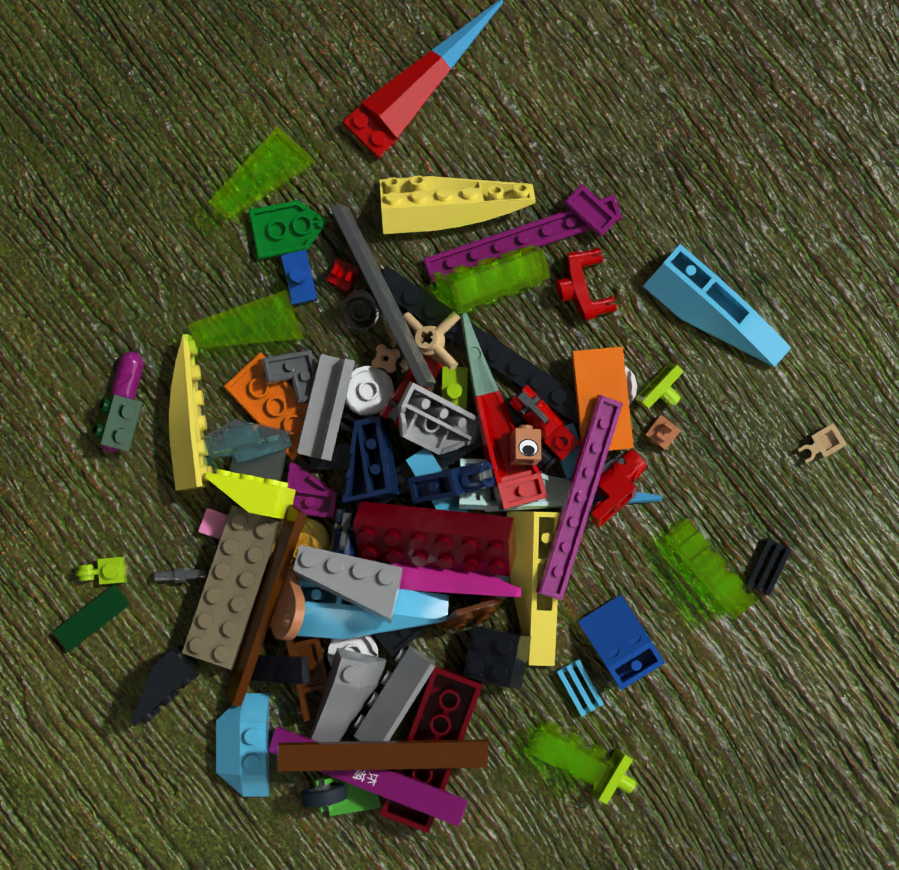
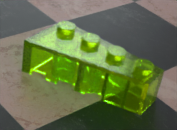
M277 126L212 197L209 205L226 221L231 222L314 167L316 161Z
M529 245L502 253L501 259L495 257L481 259L477 266L464 267V264L454 267L455 272L443 275L442 271L433 273L440 301L458 313L470 312L474 309V306L480 304L494 303L498 297L504 295H515L520 292V289L527 286H539L543 280L550 278L544 249L536 245Z
M288 290L188 324L197 348L304 339Z
M688 518L681 519L661 536L664 541L661 544L670 556L676 555L680 560V563H678L680 569L685 575L691 574L697 581L694 586L703 596L707 594L713 602L710 605L719 616L724 614L735 620L758 601V598L753 593L748 594L743 590L744 582L737 574L735 575L734 572L728 571L725 568L727 567L726 561L715 550L711 551L709 548L711 546L710 543Z

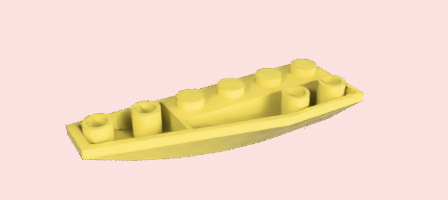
M435 176L379 179L383 234L436 231L466 226L503 216L535 203L533 184Z
M189 334L182 335L175 361L169 406V440L175 490L177 491L210 487V481L205 476L206 472L213 473L212 467L207 464V456H210L209 441L204 439L207 421L206 416L201 414L200 406L204 405L203 391L198 390L197 380H201L200 366L195 365L194 355H198L197 341L192 340V336Z
M507 511V517H514L516 555L509 579L511 585L521 588V597H514L521 633L531 636L527 657L528 664L534 666H555L558 599L536 593L560 512Z

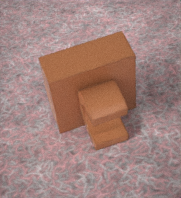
M659 415L645 436L665 451L681 430L665 417Z

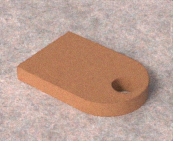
M291 563L270 621V627L275 638L291 641L296 637L302 626L305 614L304 595Z

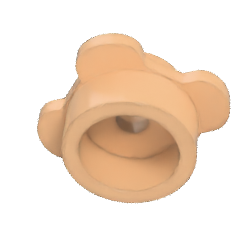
M380 344L376 348L377 354L375 359L372 360V366L376 369L382 368L388 373H393L396 370L395 364L396 360L400 357V351L398 349H388L385 345ZM385 356L389 358L388 361H384Z

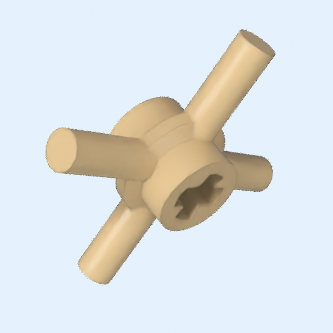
M453 311L437 327H423L410 312L403 315L407 325L416 333L415 342L422 355H437L450 370H454L458 363L444 349V334L461 317ZM432 338V342L428 344V340ZM405 359L399 363L405 371L409 369Z

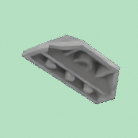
M411 381L409 382L398 405L400 436L438 455L475 443L480 433L478 416Z

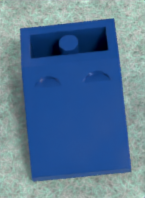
M621 594L578 620L579 625L620 690H623L665 664L652 640Z

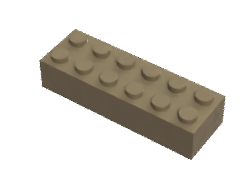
M232 505L182 651L183 654L230 670L234 668L284 521L273 517L248 513L244 508Z

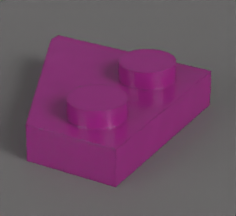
M290 463L287 483L288 488L296 490L293 505L298 506L306 515L334 518L338 493L295 463Z

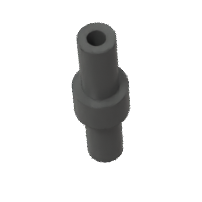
M186 567L175 568L174 571H156L154 579L155 582L175 581V583H186L187 580L207 579V569L187 570Z

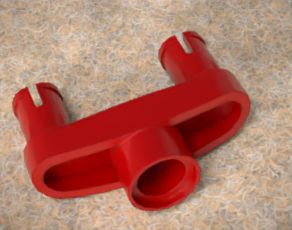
M599 247L580 253L578 251L567 253L565 258L567 278L556 280V290L560 301L573 300L579 315L584 321L595 319L597 315L617 311L616 303L612 304L615 302L614 296L592 301L589 297L582 267L603 263V255H599L601 253Z

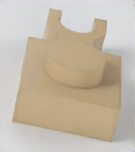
M834 423L811 435L815 443L803 445L798 448V451L801 452L804 449L811 451V456L805 459V462L808 463L819 452L825 458L847 444Z

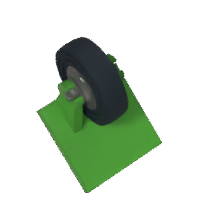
M324 773L319 779L313 781V787L300 792V800L303 807H318L319 813L329 811V816L380 808L379 795Z

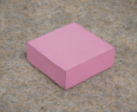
M206 508L198 532L221 539L228 514Z

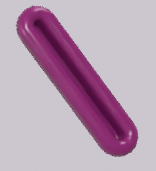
M129 351L120 357L110 394L135 400L144 366L143 359L138 353ZM99 444L101 449L108 453H114L119 450Z

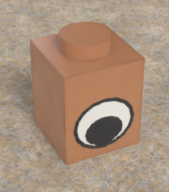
M520 425L510 434V465L535 466L541 461V429H533L531 425Z

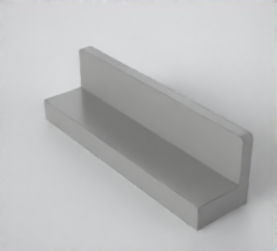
M325 354L319 356L296 451L298 454L331 461L355 363L354 360L340 359Z

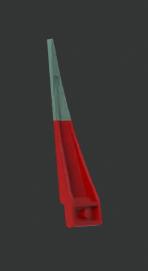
M462 308L459 313L485 460L492 465L491 470L493 477H495L493 489L499 510H504L547 498L542 475L537 465H510V434L517 427L491 374L467 312Z

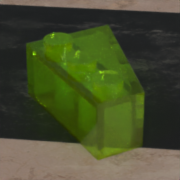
M548 720L547 723L540 721L526 748L527 752L555 768H560L572 774L571 777L576 780L582 779L594 786V790L601 792L614 765L609 755L606 754L608 750L595 743L592 747L583 743L584 738L576 733L570 732L567 735L561 732L562 727Z

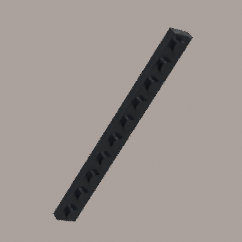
M388 266L382 272L396 303L427 325L437 327L453 312L451 308ZM460 318L444 336L466 350ZM471 323L488 366L521 388L528 385L549 407L579 426L576 394L573 390Z

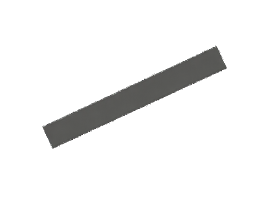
M337 203L331 207V211L417 384L423 387H431L436 384V381L349 207Z

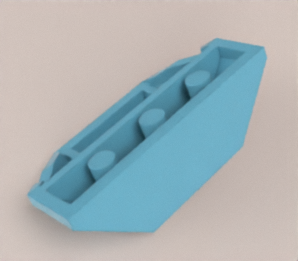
M246 693L241 707L231 705L216 720V773L243 797L270 796L268 752L269 693Z

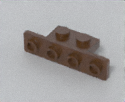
M310 638L294 642L293 639L286 641L288 650L284 651V655L309 657V683H291L293 691L297 690L299 701H296L298 715L303 716L304 722L312 718L306 693L325 689L328 672L320 638Z

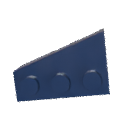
M376 416L354 421L350 447L351 458L349 470L346 473L347 483L342 502L354 505L359 504L361 501L369 502L399 496L388 420Z

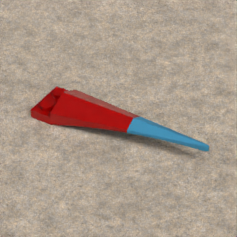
M499 0L361 102V105L343 121V125L379 160L398 141L446 75L501 7L503 0Z

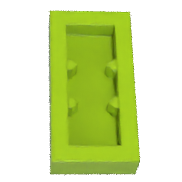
M668 363L634 399L641 406L648 409L659 398L669 407H673L679 402L681 397L671 385L684 371L677 364Z
M443 366L442 398L466 411L468 367H456L454 370H450L448 367Z
M616 748L593 786L591 793L605 804H608L616 788L630 794L636 786V781L625 775L633 759L622 750Z

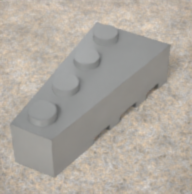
M299 545L293 568L297 577L391 624L403 575L402 567Z

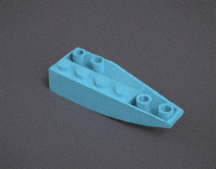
M681 244L643 285L649 293L680 320L772 367H775L791 349L782 337L752 307Z
M298 580L305 599V614L302 626L296 636L344 640L442 623L448 618L449 595L399 589L390 624L372 613L370 614L307 581Z

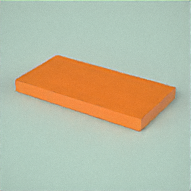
M623 347L572 351L581 445L597 395H602L623 403L609 451L634 448Z
M260 352L223 387L258 424L291 431L286 454L294 461L300 455L296 451L308 403L297 405L293 386L289 381L266 385L261 359L266 357Z

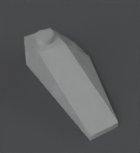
M340 648L336 649L310 739L318 742H340L378 687L386 659Z

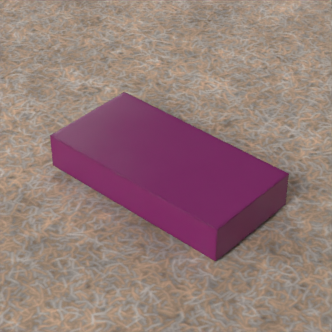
M583 184L564 202L600 238L619 219Z

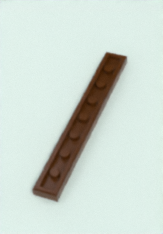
M289 504L225 692V696L234 706L241 707L307 516L298 506Z
M487 739L278 743L277 771L488 768L489 742Z

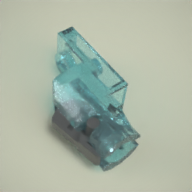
M239 419L223 425L208 433L205 437L207 451L213 460L236 456L238 463L292 446L290 437L281 438L280 434L265 438V444L258 424L242 423Z

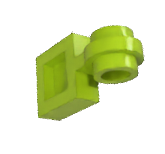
M125 557L97 559L98 569H94V565L90 564L79 565L78 571H76L79 581L95 580L94 575L99 574V584L127 582Z

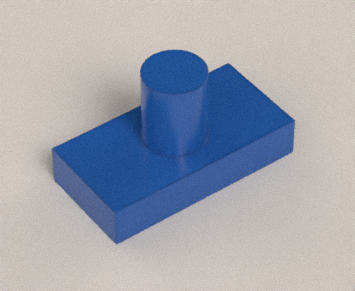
M302 250L281 255L292 305L318 300L307 251Z

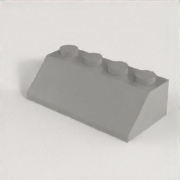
M410 645L407 650L401 649L394 660L398 663L393 672L388 670L381 681V684L384 685L379 694L374 692L367 703V706L371 707L366 716L361 714L353 727L357 729L354 737L359 741H389L435 668L434 660Z

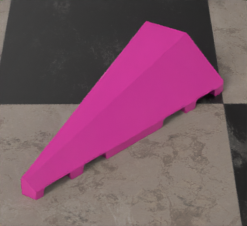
M391 563L393 566L403 568L399 589L521 597L520 587L513 586L498 577L486 573Z

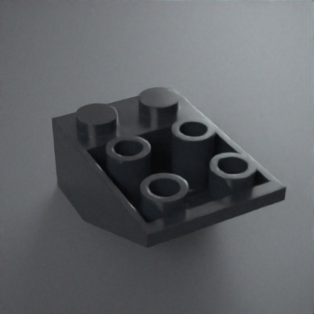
M181 644L171 649L152 667L131 721L134 726L140 722L145 725L161 711L158 707L160 704L163 707L180 694L177 690L180 686L184 689L199 676L196 671L201 667L200 664L192 656L182 653L184 647Z

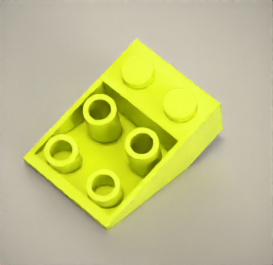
M216 469L215 474L206 472L205 477L248 513L285 519L289 504L293 505L296 490L288 488V483L220 469Z

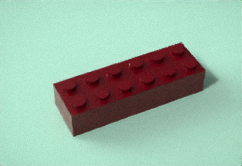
M360 502L353 522L358 558L394 564L399 563L511 576L516 555L514 517Z
M435 664L406 741L463 740L483 686L482 681L463 677L461 673ZM452 768L395 769V772L445 790ZM387 798L384 799L380 812L381 816L427 833L430 832L435 818Z

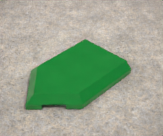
M299 200L248 210L258 260L308 250L328 221Z

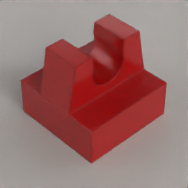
M337 258L326 281L349 293L360 269Z

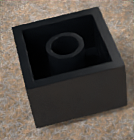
M473 625L463 677L507 688L522 687L531 636L489 626Z

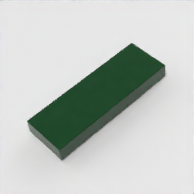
M114 584L53 631V633L66 650L70 652L130 606L131 603L119 587Z

